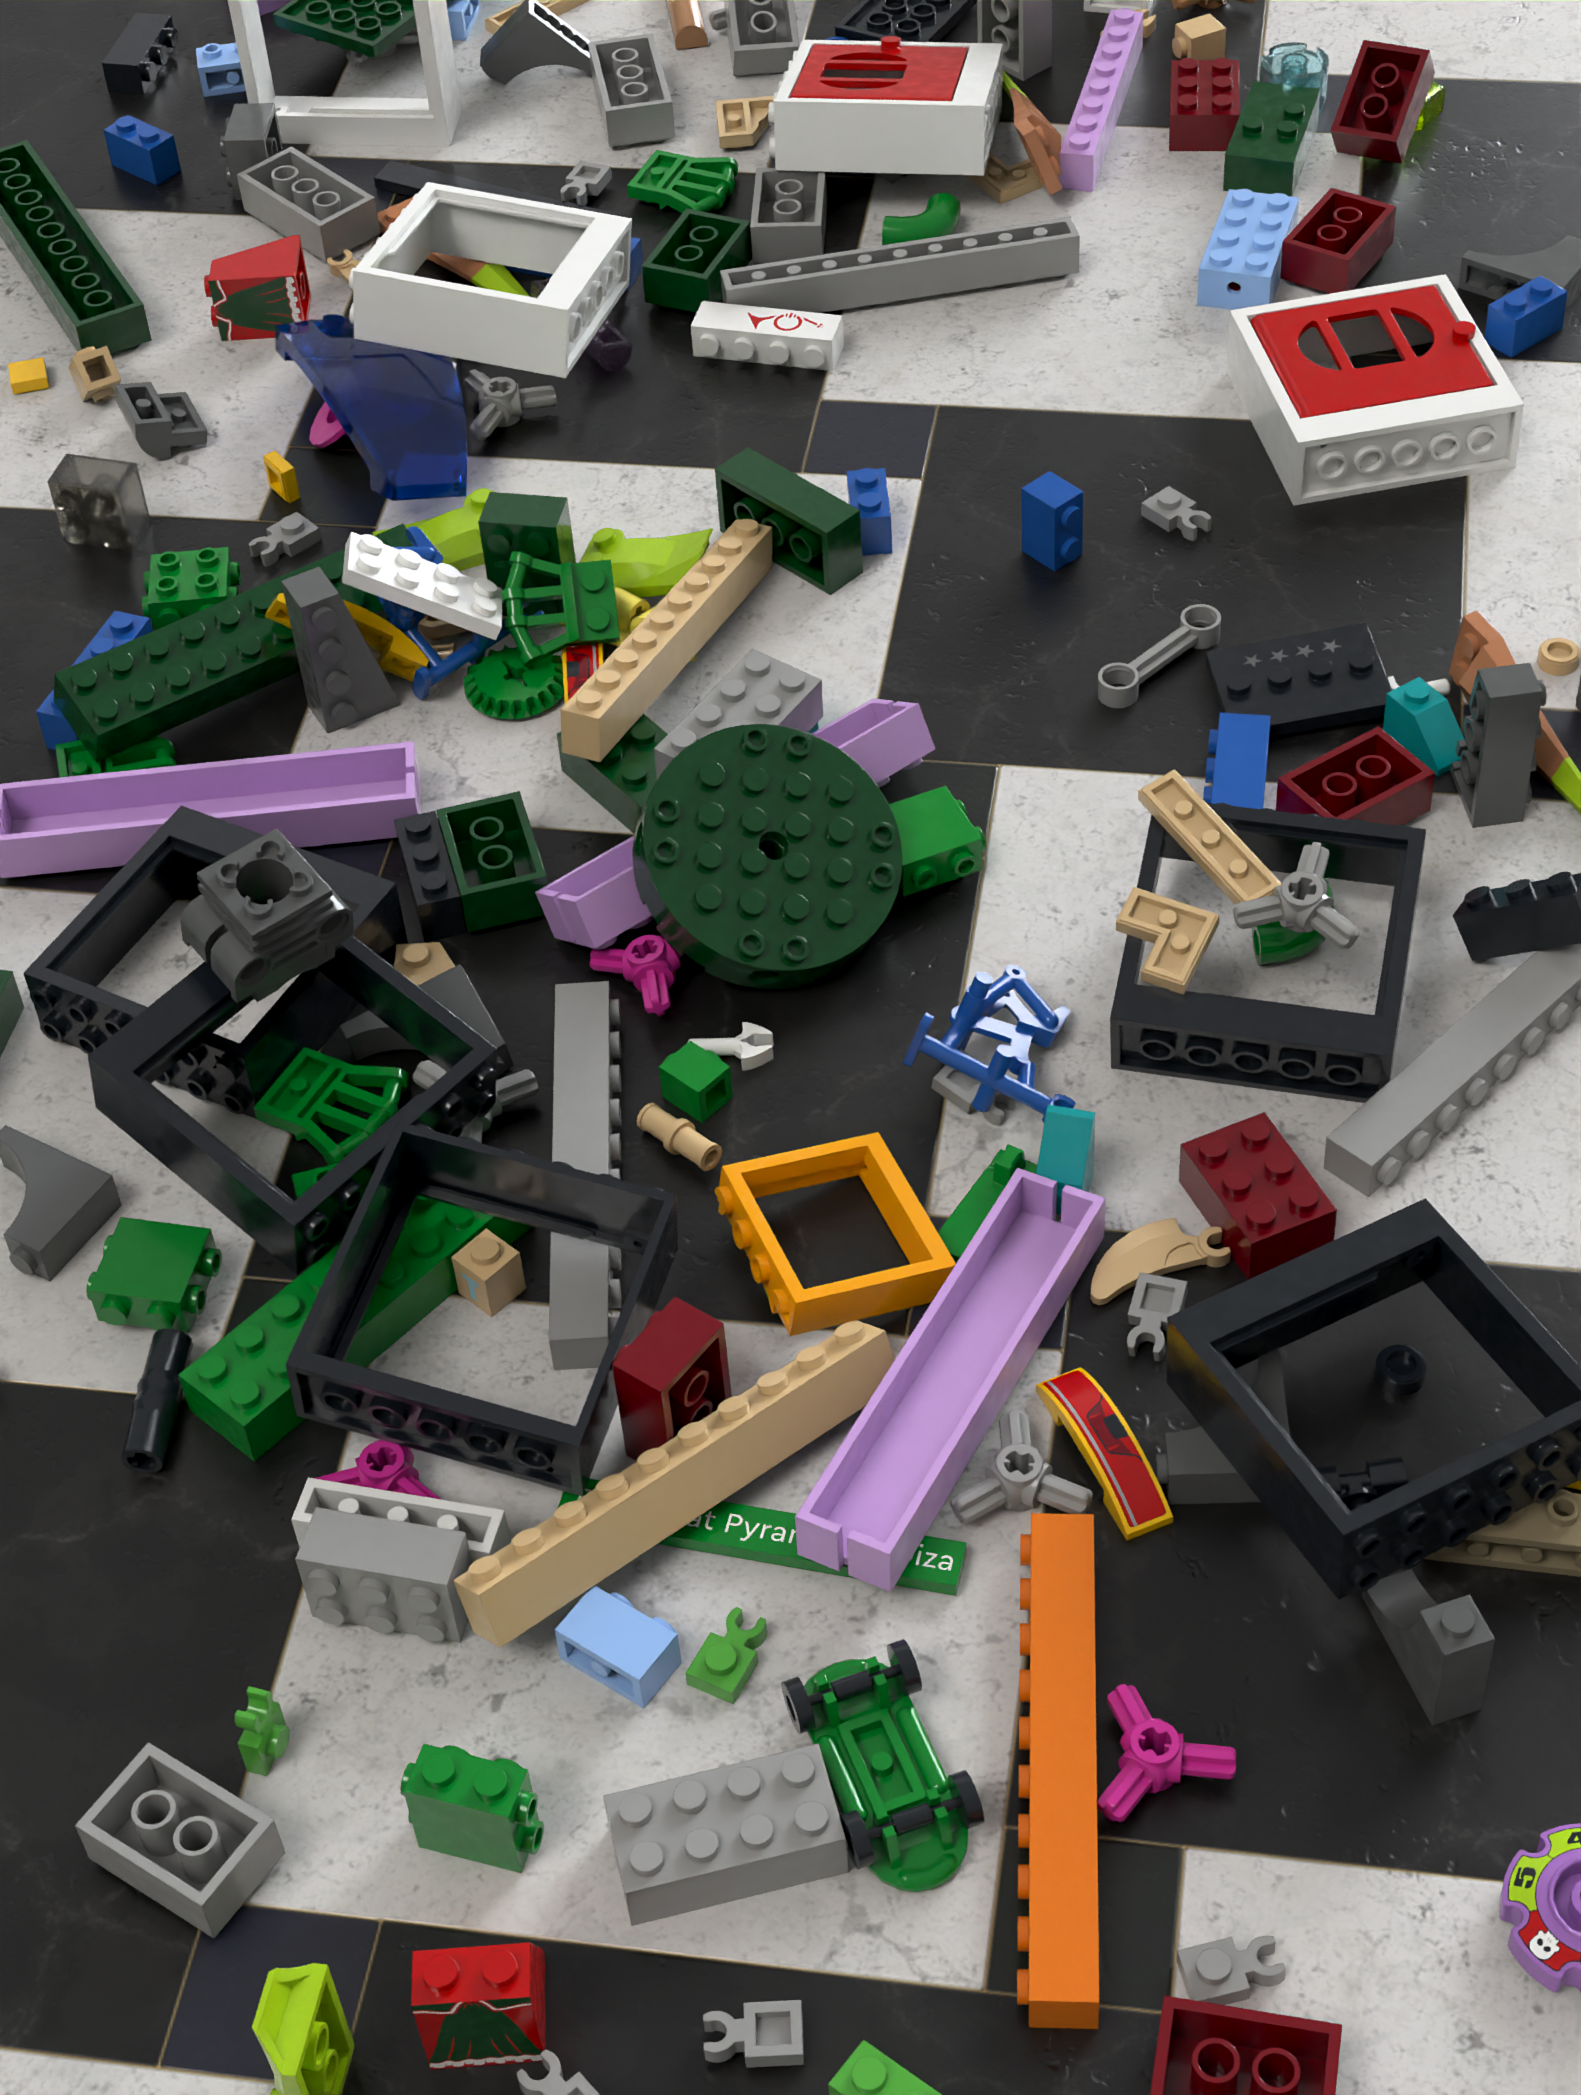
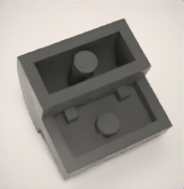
M151 382L115 385L116 402L140 448L148 455L158 459H170L172 446L185 448L196 444H207V429L186 392L157 394Z

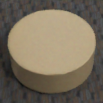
M1565 638L1548 639L1539 646L1537 664L1542 671L1555 676L1569 675L1576 671L1579 666L1580 649L1574 642Z

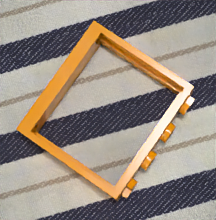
M879 1132L722 1166L719 1187H716L714 1190L719 1202L718 1212L721 1215H726L732 1226V1234L736 1246L739 1249H744L750 1260L754 1280L758 1284H763L769 1296L772 1313L779 1314L790 1336L931 1303L956 1265ZM859 1175L910 1265L803 1289L754 1198Z

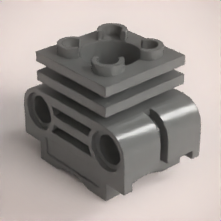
M277 828L197 872V879L201 882L198 884V890L201 892V895L186 906L180 921L183 942L187 946L191 945L206 963L211 961L212 970L231 991V997L236 1003L250 995L257 1002L266 998L297 975L315 969L334 958L335 945L354 935L352 911Z

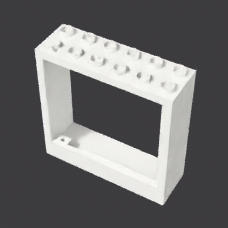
M228 0L248 104H275L283 144L450 147L462 113L446 0H413L428 98L275 96L257 0Z
M427 182L419 193L414 195L409 205L402 209L398 218L393 223H390L388 230L382 237L377 239L372 249L365 253L356 268L351 270L349 288L353 290V303L350 308L349 320L351 324H354V339L566 378L629 286L632 218ZM431 252L553 274L538 298L414 276Z

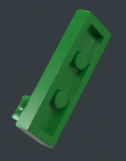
M1009 1144L1006 1146L1005 1151L1000 1149L990 1165L983 1171L938 1231L955 1263L960 1259L1016 1169L1020 1168L1036 1174L1037 1164L1025 1160L1023 1150Z

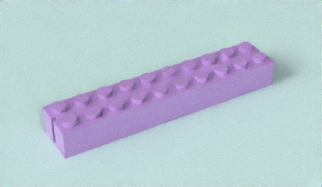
M873 698L812 733V735L826 740L853 758L870 775L878 787L887 784L890 781L889 776L899 770H908L922 763L923 756L935 750L919 703L901 701L894 703L892 700ZM634 836L535 892L556 939L600 950L616 943L618 940L617 936L624 931L643 927L653 920L647 905H643L635 883L632 858Z
M414 741L0 784V877H23L125 866L181 805L262 835L277 828L291 845L298 848L397 838L394 820L421 814V778Z
M1020 1168L1016 1169L796 1514L797 1555L840 1571L843 1564L848 1565L849 1576L889 1592L892 1591L1102 1242L1105 1231L1106 1198L1065 1185L1062 1190L1061 1223L1056 1222L1057 1181Z

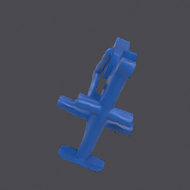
M416 526L406 529V535L413 547H393L398 550H412L420 555L422 559L435 564L443 562L441 553L423 531ZM377 596L390 620L389 623L410 638L429 660L427 664L428 670L422 666L415 671L412 691L419 700H423L428 696L430 687L469 662L475 665L476 659L480 656H485L488 648L510 634L509 631L505 630L504 619H502V628L496 640L474 632L470 642L442 660L418 630V624L426 614ZM530 602L522 603L523 609L529 606ZM540 610L534 615H544V613Z
M1017 965L1006 966L1003 975L994 982L988 973L977 972L972 984L967 987L960 1006L952 1009L949 1016L952 1024L941 1041L927 1035L934 1016L925 1013L903 1061L904 1065L912 1068L919 1052H922L981 1082L972 1102V1106L980 1112L989 1111L997 1092L1043 1114V1123L1045 1122L1048 1104L1072 1109L1076 1104L1074 1100L1065 1095L1055 1094L1051 1098L1034 1089L1037 1069L1035 1064L1029 1061L1028 1051L1030 1043L1046 1048L1051 1047L1061 1032L1070 1014V1009L1061 1005L1053 1011L1027 982L1025 970ZM1012 989H1015L1037 1015H1032L1016 997ZM1002 1008H1007L1018 1023L1015 1026L990 1017ZM974 1032L1010 1044L1009 1046L1003 1044L997 1046L989 1066L959 1051L960 1049L965 1051ZM1008 1069L1011 1073L1017 1075V1080L1006 1075Z

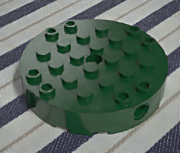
M770 724L739 725L710 733L690 744L673 758L661 773L642 809L634 833L632 849L633 871L640 899L643 905H647L657 922L656 929L681 956L685 953L694 961L706 967L705 972L727 982L758 989H787L814 983L816 979L827 976L834 971L837 972L849 964L864 949L886 919L898 893L902 873V846L899 830L885 796L870 775L853 758L826 740L798 729Z

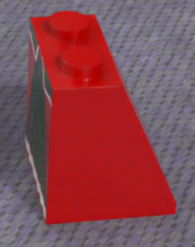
M292 235L212 260L210 274L204 276V289L206 297H212L213 300L211 321L213 327L219 328L221 341L306 336L311 290L300 235Z
M527 1942L413 1951L411 2007L430 2070L542 2061L540 2053L546 2049L544 1949Z

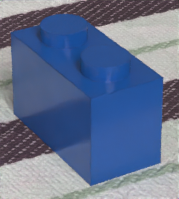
M129 115L117 119L114 124L103 130L113 166L155 185L161 184L181 171L174 135Z
M1542 276L1529 281L1488 305L1484 339L1488 345L1510 358L1516 356L1563 328L1568 291Z
M863 468L855 471H846L848 504L860 510L862 556L892 553L891 513L885 468Z
M1051 471L1021 488L1022 551L1055 572L1082 555L1083 491Z

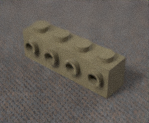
M1560 1489L1549 1500L1543 1503L1534 1502L1514 1512L1505 1522L1499 1525L1490 1524L1470 1534L1461 1544L1455 1547L1446 1546L1426 1556L1424 1559L1581 1577V1494Z

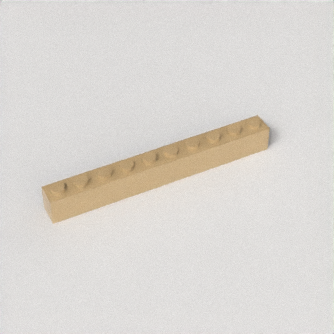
M736 519L560 709L562 753L597 762L603 760L772 569L773 527L758 524L752 519Z
M857 1320L840 1325L835 1330L834 1335L817 1346L803 1349L797 1354L795 1360L778 1371H772L761 1376L755 1386L739 1396L724 1400L719 1404L716 1411L699 1422L685 1425L678 1431L676 1437L662 1446L643 1452L637 1458V1462L618 1474L603 1478L597 1483L595 1489L578 1500L561 1505L555 1510L552 1517L535 1528L519 1532L513 1537L511 1543L491 1556H485L474 1561L469 1566L468 1571L452 1580L473 1632L501 1648L865 1407L895 1360L886 1331Z

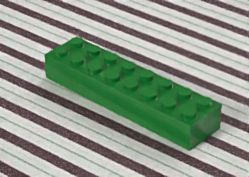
M418 1196L344 1362L366 1368L458 1290L451 1257L486 1228L511 1245L532 1226ZM341 1242L178 1375L189 1410L254 1462L306 1419L296 1416L285 1364Z

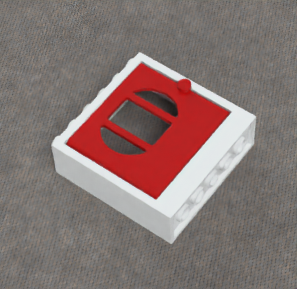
M886 36L881 38V41L802 40L798 51L793 53V61H789L788 71H784L783 81L779 82L778 92H774L773 102L769 103L768 120L769 124H774V137H770L769 156L770 158H775V170L984 176L1002 113L1003 44L901 42V38L896 36Z
M1446 274L1230 310L1227 374L1293 506L1516 467L1524 403ZM1434 342L1430 350L1421 357L1416 356L1411 348L1414 345ZM1396 349L1402 361L1357 369L1353 367L1348 357ZM1333 359L1339 370L1325 368L1314 362Z

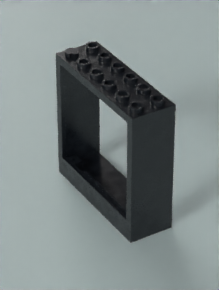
M1207 803L1270 871L1295 872L1303 847L1305 845H1312L1313 842L1321 843L1322 847L1328 849L1330 854L1323 878L1394 886L1375 1015L1186 991L1183 995L1165 988L1137 985L1146 941L1127 934L1110 1015L1111 1068L1366 1103L1391 1080L1420 888L1426 829L1412 828L1402 824L1371 823L1360 819L1346 820L1321 817L1317 814L1304 815L1279 812L1269 808L1254 809L1231 806L1226 803ZM1151 815L1137 888L1156 893L1162 858L1194 860Z
M181 805L23 973L43 1034L52 1041H62L81 1049L89 1055L147 1008L146 1006L100 989L97 986L194 880L200 882L197 879V872L263 835ZM293 846L352 911L354 923L353 936L392 965L395 961L396 944H408L396 883ZM316 968L305 971L294 980L241 1043L212 1033L155 1081L163 1085L170 1084L185 1090L197 1099H207L225 1106L235 1114H245L256 1119L255 1105L304 1047L318 1052L359 1002Z
M353 935L335 945V957L316 969L439 1065L446 1073L424 1093L417 1094L296 1201L289 1198L151 1084L254 1000L250 995L236 1003L231 997V991L212 970L211 961L207 963L204 961L88 1055L95 1107L296 1275L300 1274L307 1266L317 1262L329 1252L333 1243L346 1234L397 1121L413 1126L417 1124L425 1125L436 1132L459 1138L466 1125L476 1117H484L496 1102L497 1048Z
M397 1121L285 1364L296 1416L583 1496L618 1406L612 1364L619 1350L627 1344L630 1345L645 1329L649 1318L653 1315L678 1250L677 1195L669 1194L655 1186L643 1187L624 1182L610 1174L598 1175L575 1169L565 1162H549L527 1156L516 1149L503 1150L488 1146L471 1137L458 1138L436 1132L425 1125L417 1124L413 1126ZM418 1196L643 1255L576 1426L344 1362Z
M1426 1198L1167 1317L1166 1383L1338 1600L1355 1591H1367L1376 1585L1381 1578L1399 1569H1411L1418 1565L1426 1556L1446 1546L1455 1547L1466 1540L1470 1534L1490 1524L1499 1525L1509 1519L1514 1512L1534 1502L1543 1503L1552 1498L1558 1490L1576 1481L1581 1482V1366ZM1423 1281L1545 1418L1517 1432H1511L1350 1511L1235 1369Z

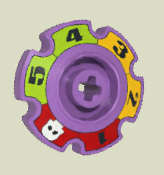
M1581 1823L1558 1826L1541 1833L1537 1847L1538 1853H1529L1525 1850L1517 1852L1505 1874L1499 1903L1500 1919L1510 1922L1515 1926L1511 1929L1508 1947L1512 1955L1533 1979L1555 1993L1561 1987L1567 1985L1574 1986L1581 1992Z

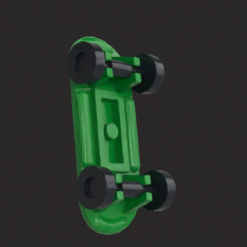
M901 1639L887 1645L891 1667L879 1663L876 1656L868 1659H848L832 1663L820 1669L807 1680L805 1686H803V1683L797 1676L781 1682V1687L788 1713L798 1734L808 1732L812 1744L819 1743L830 1785L843 1813L839 1817L846 1838L847 1850L855 1867L858 1870L868 1867L883 1883L898 1890L921 1892L935 1889L949 1881L961 1867L967 1853L968 1829L984 1823V1812L978 1792L968 1772L962 1770L948 1775V1778L909 1697V1695L922 1690V1682L914 1655L908 1643Z

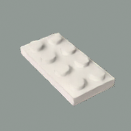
M350 533L345 545L342 583L493 640L497 639L502 628V589L498 588L493 582L485 578L479 577L475 579L461 574L456 568L445 563L435 564L427 561L412 550H398L383 544L375 536Z

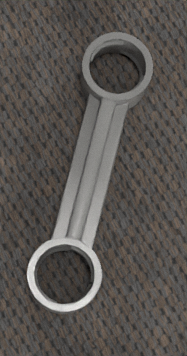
M1205 604L1191 605L1182 611L1180 627L1135 660L1129 664L1111 663L1101 668L1098 673V699L1100 702L1111 708L1131 706L1138 699L1139 684L1189 648L1206 649L1217 644L1220 639L1221 629L1220 612L1216 608ZM1201 625V626H1207V627L1198 628V627H1194V626ZM1113 684H1124V685H1127V686L1114 687V686H1111V685H1113Z

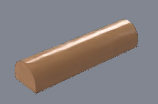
M666 0L676 49L708 46L707 33L699 0Z

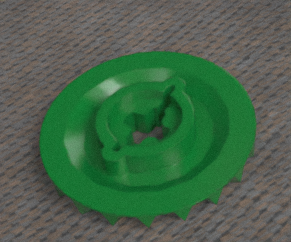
M504 645L501 651L489 649L487 657L480 656L476 659L475 665L468 666L467 676L463 677L466 699L477 711L499 719H522L545 712L557 704L564 696L561 656L551 655L531 666L524 667L519 659L521 652L518 647L509 648ZM515 677L518 680L523 679V684L520 681H516L513 678Z

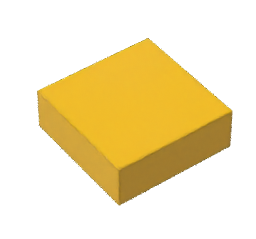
M44 357L8 363L13 394L49 388Z
M275 450L264 455L263 461L269 487L288 503L299 499L300 493L294 467Z

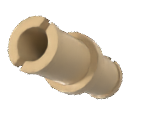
M653 1102L645 1105L639 1112L637 1126L663 1142V1147L671 1154H681L704 1171L713 1169L720 1161L722 1147L698 1133L694 1124L684 1118L677 1119Z

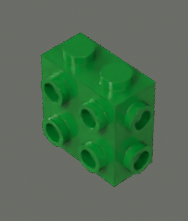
M207 547L200 550L167 551L161 554H151L150 570L144 571V584L148 594L142 596L144 617L152 620L155 631L238 595L237 585H241L240 566L238 562H232L229 547Z
M946 786L889 804L899 830L902 846V873L899 890L903 896L982 870V851L986 850L984 834L980 827L972 825L968 819L963 802L955 800Z
M120 1217L113 1235H109L105 1240L103 1258L97 1272H92L87 1282V1297L92 1301L98 1321H104L117 1326L127 1324L149 1327L157 1331L166 1328L189 1333L196 1315L202 1314L205 1308L206 1290L210 1280L219 1274L221 1268L222 1254L220 1249L216 1248L211 1228Z
M423 1744L416 1762H410L403 1773L400 1790L401 1795L405 1796L409 1810L408 1820L413 1825L420 1848L522 1873L528 1855H535L538 1852L544 1833V1823L539 1821L537 1813L538 1796L532 1791L528 1769L522 1768L516 1762L508 1759L498 1758L492 1761L472 1756L467 1751L456 1746L447 1745L440 1748L428 1744Z

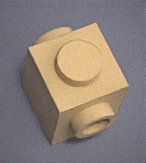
M92 346L76 352L69 365V370L83 402L93 398L94 402L98 403L115 395V385L120 384L121 377L108 347L104 346L95 349Z

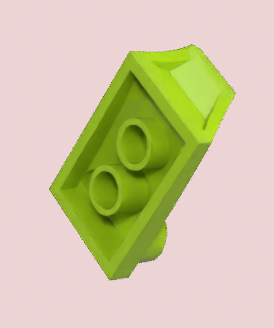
M486 488L477 489L465 498L464 507L432 518L406 524L405 526L406 528L412 526L420 528L443 556L442 563L451 565L458 571L483 565L485 562L478 521L489 493L494 491ZM389 529L372 532L373 536H375Z
M603 528L593 535L580 562L611 559L614 588H622L640 598L667 595L705 554L710 544L709 538L713 529L709 528L702 531L666 537L626 539L623 531L619 529Z
M311 1963L293 1968H275L269 1971L252 2029L274 2073L275 2088L272 2089L270 2095H341L355 2044L328 1965Z

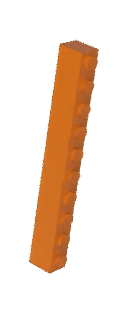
M1031 1513V1534H1020V1566H1031V1578H1020V1610H1030V1623H1020V1656H1030V1669H1019V1702H1030V1717L1019 1716V1750H1030V1765H1019V1799H1030V1814H1018V1848L1029 1849V1865L1018 1864V1899H1029V1916H1018V1951L1029 1952V1969H1017V2005H1029V2027L1098 2029L1099 1932L1094 1514Z

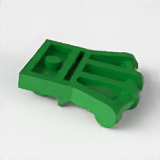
M656 150L627 185L628 197L642 200L646 203H658L660 210L665 206H670L681 213L686 208L702 212L718 210L726 202V197H729L736 188L734 177L738 174V163L730 157L695 158Z
M511 552L508 563L512 566L506 587L501 591L502 603L506 604L507 617L504 618L505 630L509 631L521 652L519 659L524 667L531 666L567 647L620 642L611 559L580 563L566 562L558 565L533 558L522 552ZM527 571L560 579L561 585L522 588ZM563 600L564 613L525 616L523 614L522 603ZM566 627V633L540 646H535L527 631Z
M161 734L98 762L94 761L80 740L55 745L60 778L177 766L176 761L173 759L175 756L174 745L170 740L164 739Z
M304 1047L255 1105L254 1111L257 1120L294 1134L297 1141L306 1139L323 1155L328 1165H332L343 1160L399 1111L398 1105L401 1093L407 1090L410 1077L405 1070L400 1068L351 1065ZM354 1086L383 1087L384 1090L382 1097ZM338 1101L367 1112L371 1116L366 1120L332 1106ZM321 1123L351 1136L336 1144L317 1125Z

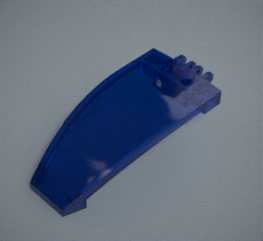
M337 314L324 315L323 320L309 319L308 321L275 325V350L285 361L296 362L338 419L370 470L371 490L392 501L466 496L467 429L464 401L459 379L449 356L354 339V324L350 323L349 318Z

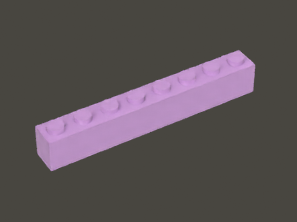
M1128 8L1110 11L1062 143L1061 151L1059 152L1060 168L1062 171L1059 181L1063 189L1093 192L1143 48L1144 12H1135Z

